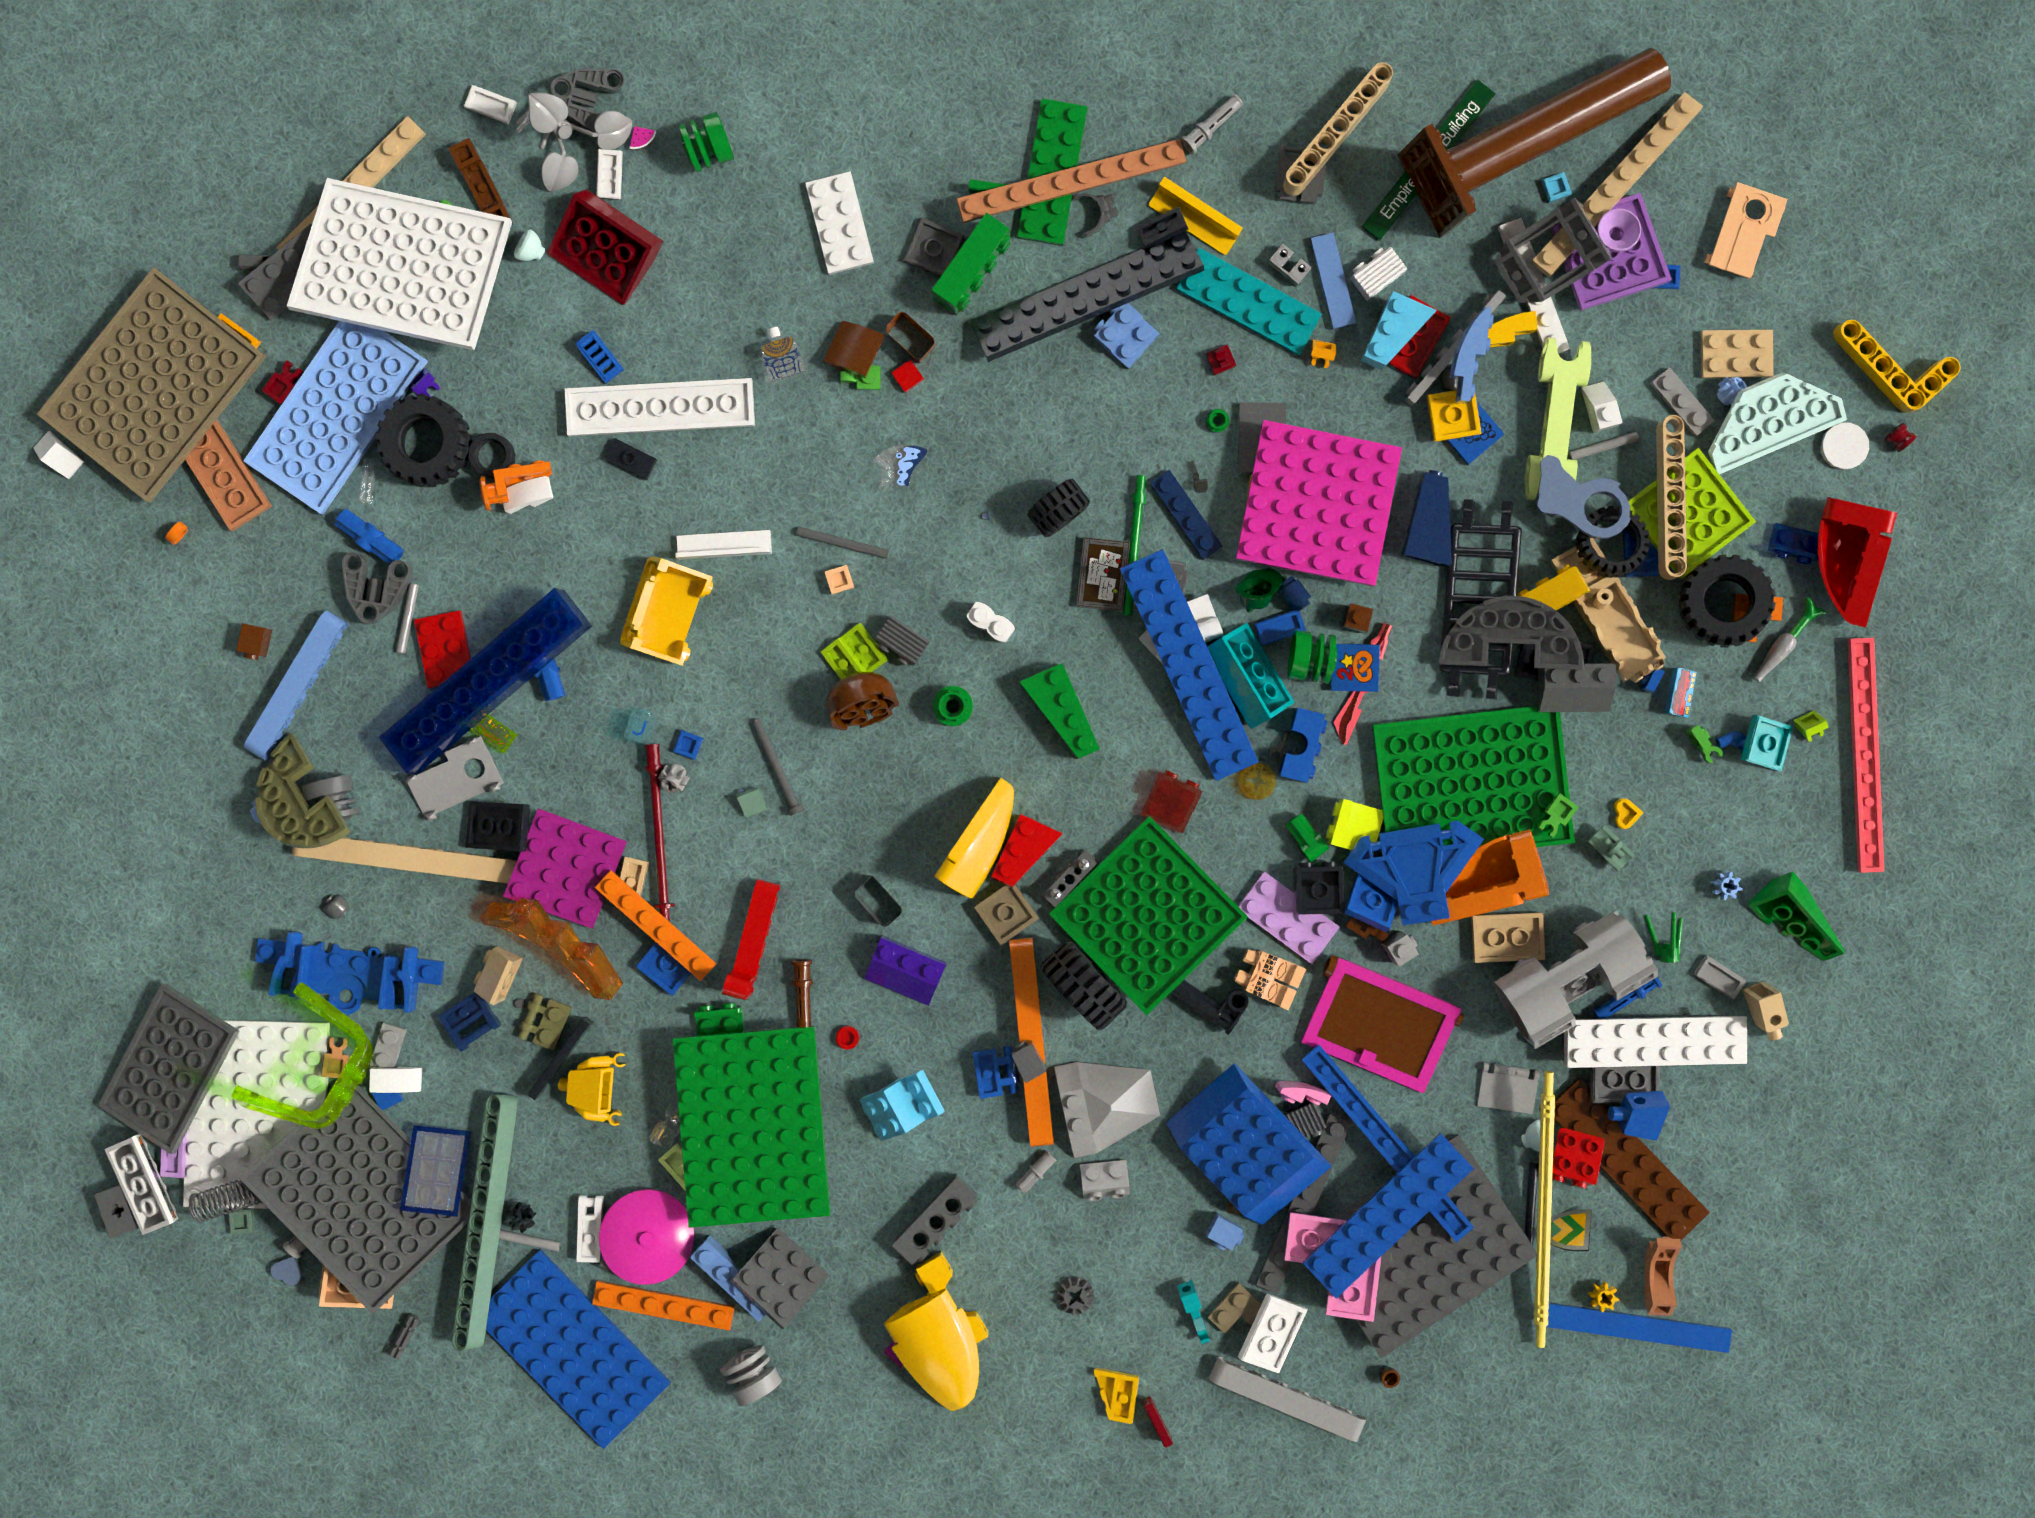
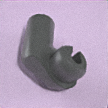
M1449 364L1442 371V386L1447 391L1457 390L1458 383L1457 379L1449 378L1451 364Z

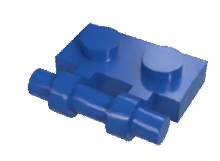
M1012 1045L1003 1047L1004 1056L997 1057L996 1048L973 1051L980 1099L1002 1096V1086L1009 1085L1010 1093L1019 1092L1018 1083H1020L1019 1075H1016L1015 1061L1011 1055L1013 1051ZM1005 1064L1007 1077L1000 1078L999 1065Z

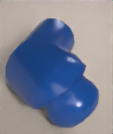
M1733 731L1715 738V741L1720 749L1732 745L1743 751L1747 736L1738 731Z

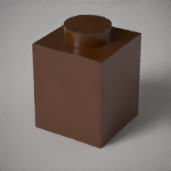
M1352 603L1348 604L1341 628L1360 633L1368 632L1374 609Z
M242 623L236 651L244 652L243 657L258 660L259 656L266 657L272 629Z

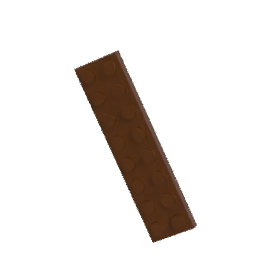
M1578 1077L1555 1099L1554 1119L1563 1128L1603 1138L1605 1144L1600 1167L1668 1237L1680 1239L1681 1241L1710 1212L1638 1137L1625 1135L1622 1133L1617 1121L1609 1120V1107L1605 1103L1590 1102V1087Z

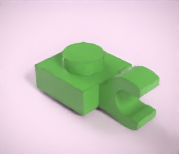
M871 366L866 379L849 371H840L841 383H857V390H880L881 366Z
M1692 725L1684 730L1697 750H1700L1706 763L1713 762L1710 758L1712 751L1718 757L1723 756V752L1719 747L1711 746L1712 744L1708 740L1710 735L1704 727Z

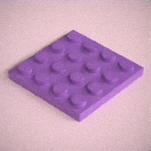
M1641 193L1620 199L1612 208L1629 210L1638 217L1641 224V236L1638 242L1631 249L1624 252L1610 251L1611 260L1571 284L1580 311L1669 283L1672 280ZM1561 223L1551 228L1553 236L1563 227ZM1613 228L1610 230L1609 235L1613 240L1618 241L1622 239V232L1619 229ZM1576 249L1563 263L1566 273L1584 262Z

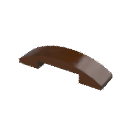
M467 138L449 147L448 149L458 169L462 172L481 212L511 219L471 139Z

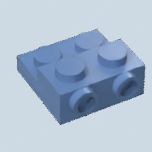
M1127 303L1110 310L1109 313L1112 316L1107 322L1101 320L1094 328L1096 332L1094 339L1129 369L1160 333L1146 322L1135 308Z

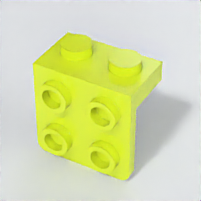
M1340 798L1333 808L1332 815L1335 817L1333 824L1329 825L1327 829V843L1352 850L1362 836L1369 835L1370 841L1376 842L1383 822L1382 810Z

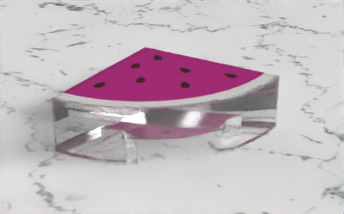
M634 126L630 151H642L655 142L658 132Z

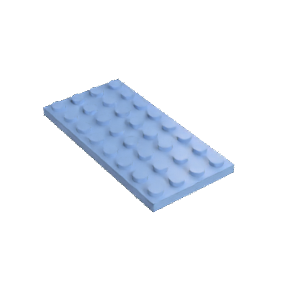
M339 321L254 444L244 462L323 515L375 440V433H380L381 428L377 424L379 420L384 421L386 415L383 414L387 408L392 410L394 408L393 403L398 399L402 401L410 389L411 383L421 373L428 361L383 330Z

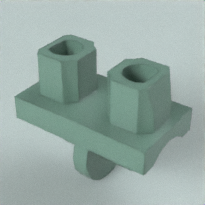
M1603 825L1587 841L1618 872L1635 856L1606 825Z

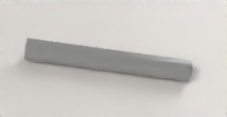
M1637 432L1573 450L1569 452L1570 459L1576 460L1639 441V435Z
M409 584L396 652L406 653L419 588L417 584Z
M500 1230L499 1239L557 1252L560 1250L561 1242Z

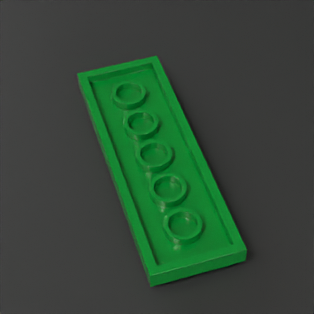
M1042 98L1028 179L1078 166L1088 106ZM1072 194L1022 207L1017 238L1063 246Z

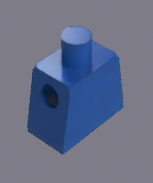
M1663 1091L1627 1093L1620 1107H1609L1608 1117L1609 1120L1618 1122L1622 1133L1625 1135L1657 1141L1670 1105Z

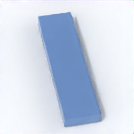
M1334 232L1313 237L1310 239L1332 329L1355 325L1356 319Z

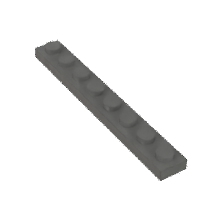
M1331 1113L1328 1114L1325 1121L1326 1128L1322 1129L1323 1133L1319 1135L1315 1148L1332 1166L1290 1202L1255 1283L1257 1286L1278 1295L1292 1262L1284 1260L1290 1212L1313 1214L1352 1124L1350 1121Z

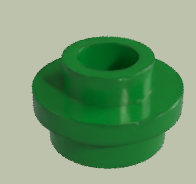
M1214 409L1208 413L1206 425L1212 432H1223L1229 425V416L1224 410ZM1215 417L1221 418L1222 423L1220 425L1213 423Z

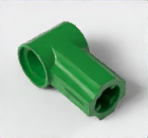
M1302 813L1285 824L1298 842L1299 849L1310 863L1330 849L1321 835L1314 831Z

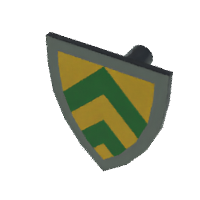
M1572 1210L1551 1218L1550 1244L1567 1251H1589L1592 1210Z

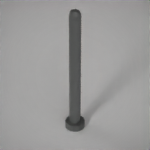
M758 718L753 720L754 730L790 806L788 813L790 816H793L805 810L803 804H798L761 720Z

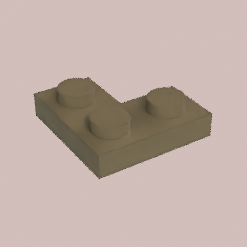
M1238 1282L1207 1317L1222 1332L1226 1333L1240 1317L1252 1326L1262 1303Z

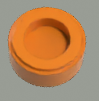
M181 521L176 523L167 533L165 539L172 545L177 544L187 533L188 527Z

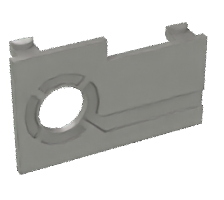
M481 736L470 738L466 743L444 752L448 761L417 775L413 774L407 777L406 781L428 822L436 819L438 812L491 789V792L494 793L501 790L500 785L504 782ZM472 758L481 760L485 766L484 774L478 778L468 776L464 769L466 761Z

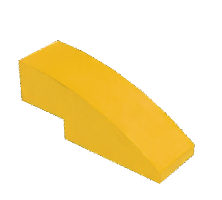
M1536 311L1520 313L1494 323L1492 328L1488 330V338L1491 340L1490 348L1510 346L1515 342V335L1534 333L1538 329Z

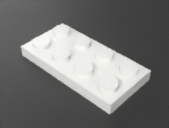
M851 171L805 183L828 274L831 275L874 264Z

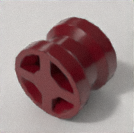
M1903 422L1895 427L1885 439L1895 445L1894 449L1897 452H1901L1917 436L1914 433H1910Z

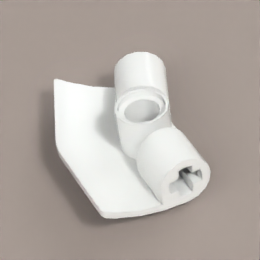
M1207 594L1187 602L1205 643L1224 636ZM1146 630L1139 637V640L1162 663L1150 634Z

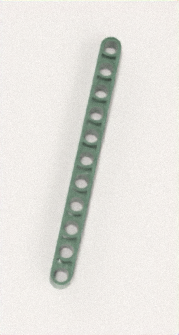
M512 1094L491 1095L485 1103L452 1336V1344L457 1351L478 1349L483 1345L485 1339L517 1113V1099Z

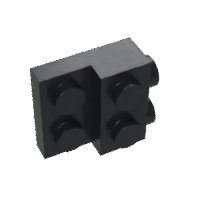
M1322 862V867H1313V863H1299V867L1293 868L1296 915L1344 914L1343 866L1336 867V862Z

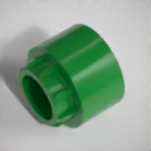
M948 686L941 689L934 697L933 712L941 723L947 726H960L971 717L973 701L969 693L963 688ZM950 700H957L960 704V708L956 713H950L946 708Z

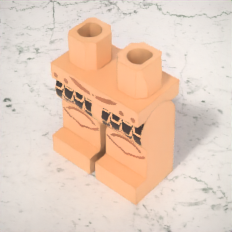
M1246 949L1242 960L1252 965L1251 970L1247 973L1238 969L1233 980L1243 986L1244 990L1289 1010L1297 991L1275 981V979L1298 988L1306 968L1262 950L1257 952Z

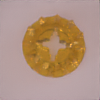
M1256 763L1243 769L1239 776L1240 790L1246 797L1253 800L1265 799L1272 794L1276 786V775L1269 766L1263 763ZM1260 771L1261 780H1264L1267 784L1259 785L1255 792V784L1248 781V778H1256Z

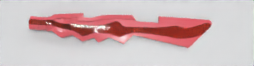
M1383 623L1378 636L1370 642V645H1380V660L1383 659L1388 643L1387 638L1392 628L1387 623ZM1353 691L1333 722L1343 745H1346L1350 739L1362 711L1358 709L1364 693L1368 692Z

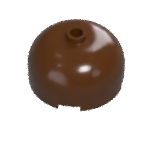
M858 672L842 678L833 685L826 699V709L831 725L838 730H847V726L860 725V728L883 721L893 714L892 709L899 706L895 690L890 681L874 672ZM866 710H870L871 716H874L872 719L868 720Z

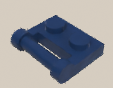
M475 992L438 1016L454 1044L461 1052L469 1048V1044L491 1029L495 1030L501 1026L500 1020L494 1015L486 1000ZM484 1016L487 1022L466 1036L462 1037L460 1035V1031Z

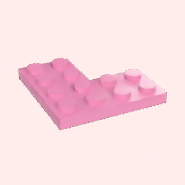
M1290 1212L1284 1260L1303 1263L1346 1220ZM1381 1257L1337 1299L1328 1291L1326 1315L1374 1322Z

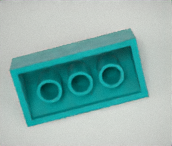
M1248 623L1207 646L1225 687L1250 729L1266 722L1295 703Z

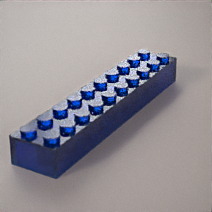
M553 588L379 736V739L406 774H419L592 627L591 623L565 590Z

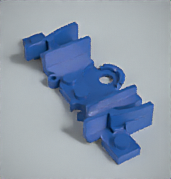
M298 931L288 932L287 941L259 938L257 941L255 962L276 964L271 977L268 995L287 994L289 997L301 999L307 997V992L330 994L327 1003L335 1013L340 1015H350L358 1011L362 1006L363 998L379 1001L378 1009L380 1010L404 1009V1013H410L415 1011L419 983L442 985L445 961L417 958L418 949L413 946L405 947L403 966L399 968V955L385 954L380 957L381 949L378 947L370 948L367 955L365 951L343 949L338 944H333V950L329 953L324 950V942L318 945L302 943L303 934ZM286 967L297 968L290 985V990L282 989ZM396 981L403 982L404 1004L396 1003ZM344 989L350 990L353 994V999L349 1003H344L340 999V993Z

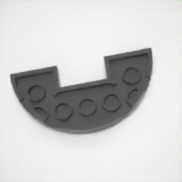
M1522 596L1496 597L1469 609L1456 621L1446 636L1439 658L1440 665L1488 666L1489 643L1534 644V668L1584 670L1581 644L1568 621L1552 607L1535 599Z

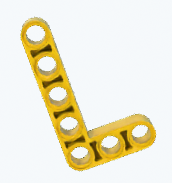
M1847 320L1836 326L1833 332L1835 341L1903 413H1910L1922 408L1960 372L1959 361L1953 357H1946L1934 363L1913 382L1858 321ZM1844 327L1850 330V337L1844 334ZM1860 344L1865 346L1866 355L1861 353ZM1876 362L1882 365L1881 372L1877 370ZM1942 365L1948 368V374L1943 372ZM1892 379H1895L1897 381V389H1895L1892 386ZM1925 380L1931 384L1930 390L1926 389ZM1908 396L1913 399V406L1909 405L1907 401Z

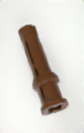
M811 959L791 961V965L794 966L792 985L796 987L797 1027L811 1026L810 986L813 984V979L810 976Z

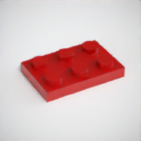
M462 611L414 619L427 687L434 688L474 680L475 676Z

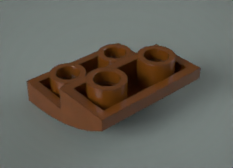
M842 321L824 357L823 363L840 371L847 370L866 379L885 339V335L855 323Z

